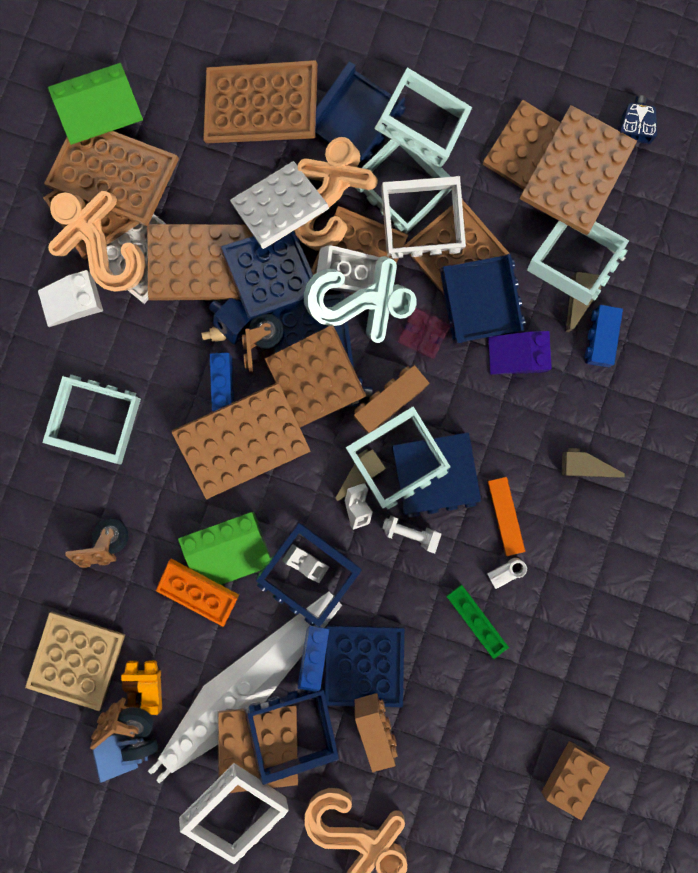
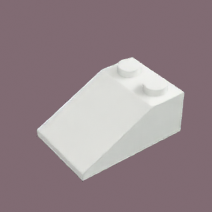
M328 245L320 248L317 273L325 269L340 271L344 275L345 281L342 286L331 288V290L355 293L374 283L376 264L380 257Z
M87 270L68 275L38 290L48 327L103 311L95 280Z

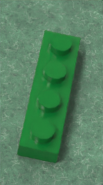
M462 584L446 595L493 659L509 648Z

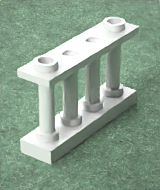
M390 515L389 519H385L382 529L385 530V535L388 538L392 539L393 533L419 541L421 547L435 554L441 533L426 528V531L422 530L420 532L397 524L398 518Z

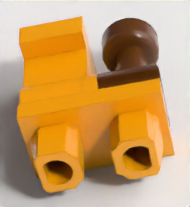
M156 660L146 661L145 670H138V661H128L126 663L125 672L121 675L122 689L127 693L128 701L124 706L141 708L151 715H158L162 710L161 670H158ZM137 693H142L141 707L139 703H136Z

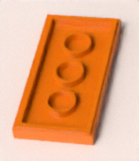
M173 559L168 561L156 588V591L222 627L226 624L239 597V594Z

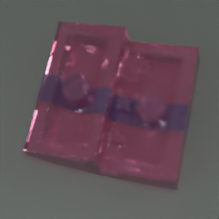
M415 308L409 316L398 339V343L434 359L450 325L435 316L431 317Z

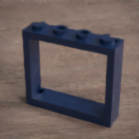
M298 521L256 577V582H258L257 586L263 591L267 592L269 590L272 592L275 600L281 604L283 602L287 603L289 609L294 614H302L306 617L304 620L311 626L317 625L320 628L362 569ZM299 533L351 571L319 617L265 579Z
M322 688L317 692L310 690L292 691L287 693L285 697H272L268 699V702L262 704L260 702L252 703L249 705V708L244 709L258 776L263 785L339 760L325 693ZM315 697L327 749L264 769L253 716Z

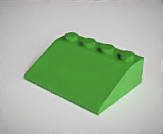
M121 63L48 87L71 145L143 120Z
M250 512L178 538L189 568L220 585L262 570L271 558L255 512Z

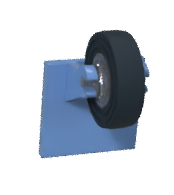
M122 734L109 736L92 750L99 782H104L138 768L137 764L148 761L147 756L158 750L156 739H133Z

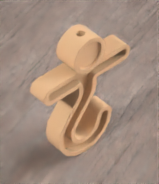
M338 137L328 144L325 153L328 162L302 159L298 163V171H302L308 179L323 181L322 186L317 191L327 202L328 207L339 200L344 190L349 186L372 190L378 184V179L370 170L357 167L360 163V152L345 137ZM318 215L295 229V234L303 244L316 251H320L321 247L328 245L336 246L343 239L347 231V224L340 217H331L323 230L314 231L313 226L315 220L320 216Z
M101 191L86 205L84 200L77 195L66 192L59 193L51 201L50 210L56 221L67 226L50 242L48 247L50 253L55 256H65L83 239L86 243L90 274L97 284L104 289L119 292L130 290L137 286L144 277L146 268L144 254L138 245L133 243L122 245L121 254L126 261V268L122 274L115 275L109 269L106 240L102 232L101 220L115 207L117 203L116 196L110 192Z
M327 788L319 791L310 799L305 812L304 825L312 841L325 849H356L360 852V855L347 873H371L375 866L377 873L407 872L405 851L400 845L393 843L405 826L402 812L392 811L378 830L356 827H328L322 822V814L329 809L347 813L352 807L351 795L338 788Z

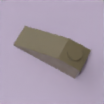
M576 272L572 276V280L590 290L599 275ZM572 296L569 297L565 332H570L575 328L593 299H591L588 305H585Z
M568 448V452L562 453V475L625 477V473L586 452H580V449Z
M366 449L358 454L360 461L371 478L386 469L373 449L371 451ZM354 464L337 494V501L346 496L348 488L366 482L356 464Z

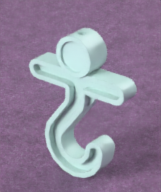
M382 256L377 260L374 283L365 289L358 290L333 307H325L323 303L324 294L331 288L342 286L345 277L336 269H325L316 273L306 285L304 305L312 317L321 324L328 326L341 325L362 311L369 309L366 335L372 341L380 343L386 335L389 314L400 319L410 316L416 307V297L410 289L398 284L394 285L397 268L396 262L389 257Z

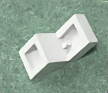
M365 483L347 489L345 504L353 530L368 525L373 513L365 502L368 491Z
M293 544L282 559L285 564L299 570L306 577L320 583L329 569V566Z

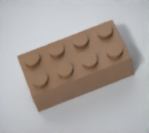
M415 365L412 368L407 366L398 375L400 378L396 381L394 378L384 385L385 390L383 392L377 391L370 397V402L366 406L362 403L354 410V419L366 434L377 429L430 384Z

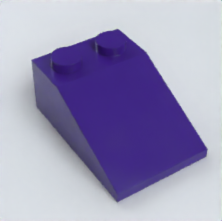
M549 331L488 337L490 375L541 373L552 369Z

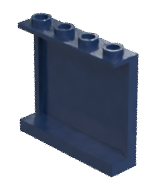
M349 61L316 108L315 135L328 144L338 137L348 138L359 150V165L363 167L365 162H369L372 159L374 149L380 147L385 139L383 137L384 134L377 131L375 127L392 95L355 71V65ZM404 97L401 101L397 99L389 116L394 119L397 116H402L406 109Z
M511 253L504 256L439 268L453 344L524 330L525 318L521 315L520 307L522 306V301L517 293L518 279L514 276L515 261L511 258Z
M469 433L434 438V441L450 465V468L447 469L448 473L439 479L437 476L430 479L431 484L423 489L420 486L413 490L415 494L407 499L401 497L403 514H408V517L420 516L419 512L427 511V514L438 513L440 508H446V511L458 509L457 505L465 504V508L477 506L476 502H480L481 497ZM425 440L392 446L400 490L440 466Z

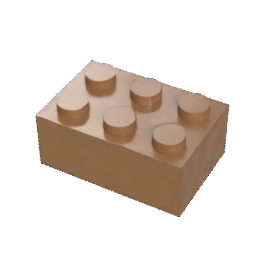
M377 693L355 699V721L372 772L396 766L395 758L398 757L396 739L394 734H391L389 717L385 715V704L383 700H379Z
M569 741L541 793L548 802L582 820L610 767L604 760Z

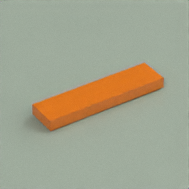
M507 477L487 481L505 555L510 556L525 552Z

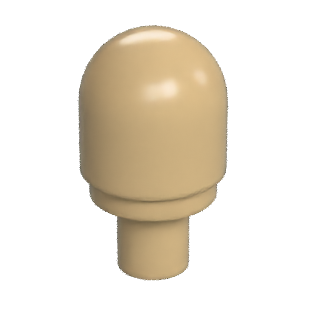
M215 326L209 328V332L202 333L203 340L212 339V341L217 342L226 339Z

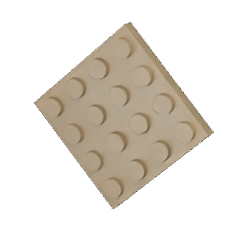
M50 612L25 688L100 711L125 634L59 613Z

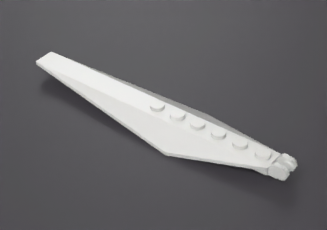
M328 591L306 609L319 617L333 598V595ZM338 602L320 628H324L342 606L340 602ZM300 613L203 686L159 756V760L148 770L152 774L161 764L167 768L158 776L156 780L158 783L162 782L170 772H175L218 745L217 711L249 708V705L252 703L260 702L262 704L268 699L303 655L306 629L311 626L304 620L306 617Z

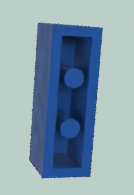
M599 305L592 311L591 321H593V325L588 333L590 344L585 352L586 364L608 368L615 364L623 308Z
M230 353L210 354L212 412L234 402L233 366Z
M309 626L306 629L298 689L316 692L321 689L329 629Z

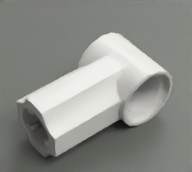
M512 558L508 563L487 573L495 589L516 578L523 577L527 572V566L521 559ZM516 563H520L522 566L519 572H513L512 570L513 565Z

